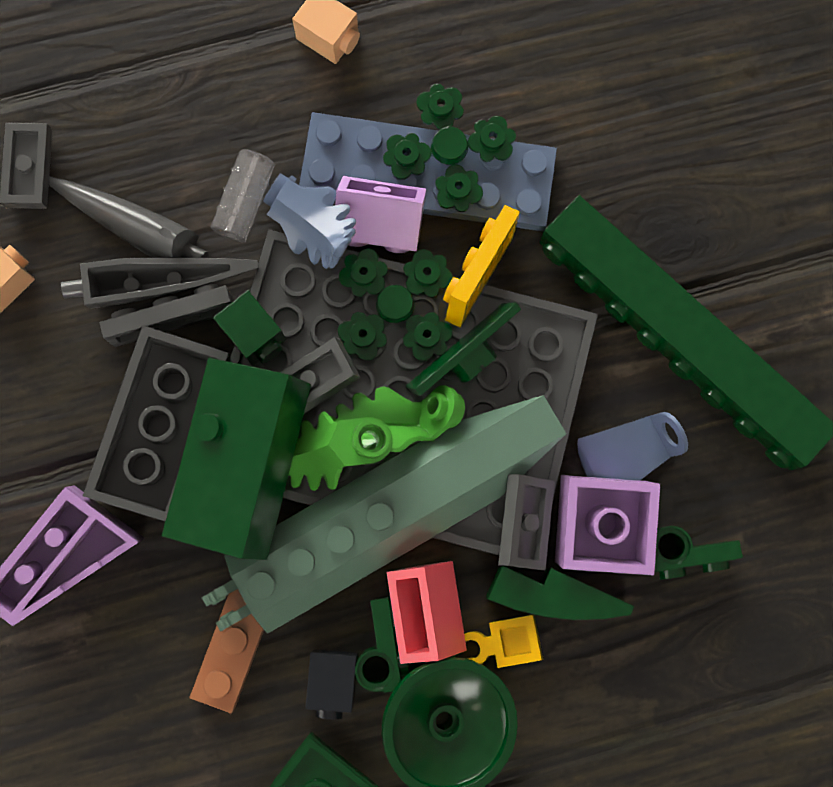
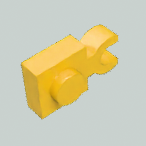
M534 614L490 622L491 636H485L477 631L464 634L466 642L473 640L479 644V655L468 659L483 664L492 655L496 657L497 668L543 660Z

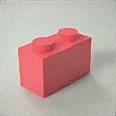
M453 561L418 565L387 572L400 664L440 661L467 651Z

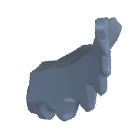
M280 173L263 200L265 204L271 207L267 215L280 223L287 237L289 247L294 253L301 254L307 248L312 264H317L321 258L325 269L328 267L334 268L347 246L351 243V238L356 233L353 228L356 224V219H345L350 212V206L348 204L333 206L336 192L332 187H301L295 183L297 178L292 175L287 178Z

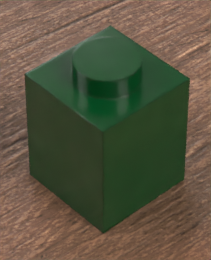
M249 290L213 317L252 366L259 361L262 364L269 362L283 348L281 343L286 338L282 330Z

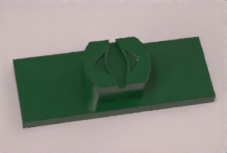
M516 302L502 303L406 385L407 389L411 393L421 396L450 370L461 383L473 379L482 371L479 368L481 365L487 367L497 357V354L486 342V339L521 310Z

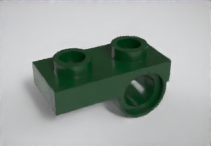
M677 526L657 528L654 572H659L660 580L687 576L685 567L702 565L703 573L730 569L728 560L743 558L740 540L693 546L691 537L684 529ZM665 534L671 536L676 543V552L670 559L664 558L658 549L659 540Z
M382 597L370 600L377 646L366 649L360 655L356 663L355 674L363 688L373 692L384 691V693L394 691L401 682V678L409 674L408 663L400 664L399 651H397L394 634L396 631L392 606H390L389 597ZM372 656H380L389 664L390 671L381 680H372L364 672V662Z

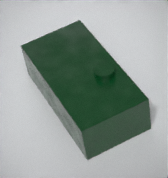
M208 357L165 521L163 537L241 559L267 560L311 388L310 383L289 374Z

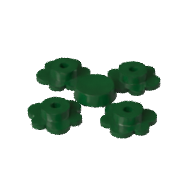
M434 84L430 88V92H423L417 97V107L422 112V122L426 125L434 123V126L439 130L432 139L431 148L426 143L419 142V137L414 133L407 134L405 138L398 134L392 135L387 140L386 147L388 151L383 155V162L386 166L391 167L395 178L404 180L411 173L421 175L425 170L424 163L430 159L432 152L436 160L443 164L451 165L446 169L445 176H440L436 179L435 186L439 190L437 194L438 204L445 209L455 207L458 212H465L470 204H476L481 201L483 189L477 184L478 174L471 170L466 172L457 163L466 157L468 147L471 151L480 153V158L484 162H491L494 157L500 161L509 159L513 152L511 144L516 139V133L512 129H507V121L503 117L493 116L488 122L485 120L477 121L474 125L475 132L469 136L467 141L465 134L460 129L452 127L454 120L462 118L464 109L460 105L462 101L461 92L454 87L445 89L441 84ZM459 185V186H461L462 188H461V189H457L455 186Z
M364 249L358 256L355 254L346 256L344 260L346 267L339 273L341 285L346 288H352V293L356 297H363L367 292L372 295L379 294L376 300V309L379 315L372 314L366 317L362 312H355L351 317V321H345L338 327L339 338L345 342L344 347L348 355H355L357 353L358 357L364 361L374 359L378 348L384 347L387 343V337L382 333L385 327L384 320L390 323H400L407 320L406 330L408 333L404 335L403 343L407 348H412L413 356L417 360L427 361L433 354L441 356L446 352V342L452 337L451 326L446 322H439V317L434 312H429L424 317L412 315L415 307L412 294L420 295L424 292L427 297L433 298L438 295L439 289L447 288L451 282L452 273L449 269L445 268L447 260L443 255L433 256L429 250H418L413 256V262L406 263L403 268L404 274L408 277L406 288L400 285H390L384 288L385 281L383 277L387 274L388 268L384 262L379 261L378 255L374 250ZM366 270L367 274L361 275L360 272ZM430 271L431 274L425 275L423 272ZM361 332H366L367 336L362 338L359 336V334ZM428 332L431 334V337L425 338L423 334Z

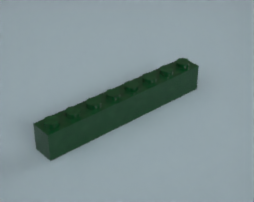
M580 195L544 230L539 243L543 246L542 250L546 257L558 266L563 264L574 274V281L582 290L589 294L594 292L606 303L605 309L613 318L622 323L626 321L638 332L636 334L638 340L645 347L652 351L658 350L670 361L668 363L670 369L677 376L684 380L690 379L702 390L700 392L702 398L709 405L718 410L722 408L734 419V427L742 435L749 439L755 438L767 449L765 451L766 456L774 464L789 470L806 467L833 437V422Z

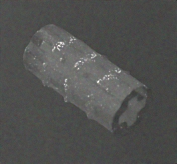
M247 149L239 151L234 167L231 168L232 172L227 185L223 188L224 193L219 206L216 207L217 211L210 227L215 233L237 242L244 243L247 241L252 225L255 224L254 220L258 209L262 205L261 201L266 188L270 186L269 180L275 167L271 159Z

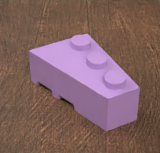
M75 485L65 487L1 565L0 617L14 626L143 540L144 537L95 500L84 497V492Z

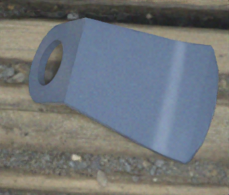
M667 412L650 415L579 438L577 441L578 454L587 477L640 481L670 457L682 455L688 450V440L684 429L678 420ZM665 423L674 429L678 437V444L670 439Z

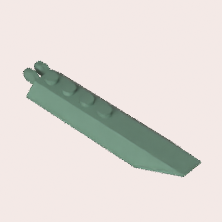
M544 395L463 419L456 427L448 428L433 442L421 441L276 525L267 560L241 559L227 554L224 555L232 580L203 596L202 599L206 607L215 605L224 600L228 594L238 589L246 605L220 617V620L216 622L220 632L252 614L268 634L499 499L507 491L508 474L524 475L567 433Z

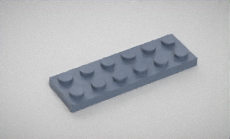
M312 112L299 186H329L336 192L342 177L347 176L425 188L426 196L423 214L486 223L489 218L496 220L504 205L520 211L516 228L544 232L547 224L557 148L514 142L511 144L513 152L509 159L500 161L494 157L491 162H484L480 158V153H475L468 147L466 157L457 164L462 166L466 172L471 170L478 174L477 184L483 189V197L480 202L470 204L467 211L458 212L455 207L450 209L442 208L437 202L439 190L435 186L436 179L440 176H445L446 169L451 165H446L436 160L432 152L430 159L424 163V172L421 175L411 173L404 180L395 178L391 167L386 166L383 162V155L388 151L386 143L390 136L398 134L405 138L407 134L414 133L419 137V142L426 143L431 148L432 139L438 130ZM459 185L455 186L457 189H461V188H462V187L459 186Z

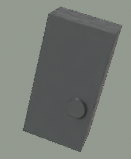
M142 325L83 496L166 521L208 357L229 362V354Z

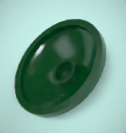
M448 657L440 661L427 662L405 676L388 700L382 720V742L387 759L398 777L409 787H484L501 772L513 751L518 723L515 703L503 681L490 669L478 662L458 657ZM441 712H448L447 721L443 724H436L437 716Z

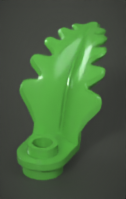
M445 385L438 386L421 402H412L394 390L383 386L375 390L374 401L362 393H356L352 396L353 411L343 403L338 404L335 408L338 418L330 417L335 422L364 417L380 419L389 427L392 433L393 444L390 451L396 453L402 452L416 441L433 442L448 428L456 427L464 416L465 402L463 397L454 388ZM369 433L361 436L362 445L367 449H374L376 445L374 436Z
M325 411L318 415L317 429L308 420L303 421L301 424V437L297 439L289 471L291 486L293 488L300 487L305 475L312 491L318 489L322 477H324L328 489H336L344 467L377 463L389 454L393 444V437L389 427L383 421L374 417L338 420L335 422ZM369 433L374 436L376 440L374 449H367L362 445L361 436L363 434Z

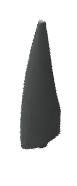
M49 176L50 187L93 220L152 258H208V252L195 246L199 236L190 229L122 198L85 185Z
M120 258L80 263L81 279L61 282V291L64 299L84 297V305L93 309L153 299L195 289L259 268L258 260L226 258Z

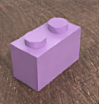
M343 176L336 191L335 205L348 204L350 212L345 219H356V224L353 227L356 233L351 238L352 241L349 246L362 247L367 244L384 246L387 251L393 253H406L409 250L417 251L426 189Z

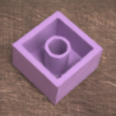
M561 475L555 563L563 569L654 575L660 484L649 481Z

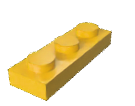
M504 205L496 220L493 218L488 219L480 236L482 244L479 249L471 247L462 266V270L465 271L461 279L453 277L446 289L443 301L449 304L445 321L461 328L512 241L520 211Z

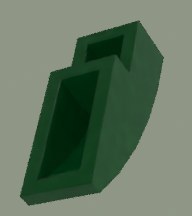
M499 566L485 597L518 611L543 617L570 620L608 619L631 615L634 609L633 605L552 568H546L540 582H537L504 566Z

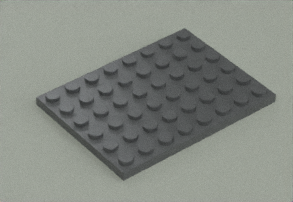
M268 229L258 263L259 268L256 270L250 293L279 326L286 340L281 343L283 348L277 356L264 364L259 361L254 366L249 363L234 344L229 362L281 372L334 337L342 341L338 335V327L345 321H351V317L355 312H362L366 317L372 314L379 315L376 309V300L379 294L372 295L367 292L363 297H356L352 293V288H346L339 282V273L346 267L344 263L346 256L349 254L358 256L359 252L345 249L335 267L325 269L321 258L317 264H312L307 248L301 254H296L290 249L285 233ZM378 258L388 268L387 274L383 277L385 281L384 288L390 285H400L406 288L408 277L403 271L405 264ZM362 270V271L360 272V274H361V275H366V274H367V271H366V270ZM430 271L423 272L425 275L431 274ZM485 285L460 328L445 321L449 303L443 301L447 288L439 289L438 295L433 298L427 297L424 292L420 295L412 294L415 302L412 315L424 317L427 313L434 312L438 315L439 322L443 321L451 326L452 337L446 342L447 350L502 303L516 302L521 310L486 339V342L497 354L494 361L487 367L481 365L479 368L482 371L465 383H461L450 370L421 396L411 393L406 385L440 356L433 354L427 361L417 360L413 356L412 348H407L403 343V337L408 333L406 330L407 320L400 323H390L384 320L385 327L382 333L386 335L387 343L384 347L378 348L376 357L370 361H364L358 357L357 353L349 355L361 378L310 409L303 416L302 422L308 420L317 429L318 415L321 412L325 411L328 415L338 418L335 411L338 404L343 403L353 411L352 396L354 394L362 393L374 401L375 390L383 386L394 390L412 402H421L438 386L452 387L463 397L465 402V412L462 420L544 395L567 434L524 475L555 481L554 497L598 314ZM361 332L359 336L364 338L367 336V333ZM425 332L423 336L425 338L431 337V334ZM301 427L298 435L299 439L301 437ZM416 441L412 443L405 450L409 449L410 447L416 445L421 441ZM390 451L383 460L377 463L344 467L340 474L338 485L334 490L328 489L325 479L322 477L318 489L312 491L305 475L300 487L293 488L289 475L283 498L312 505L402 452L395 453ZM506 492L496 501L432 538L499 556Z

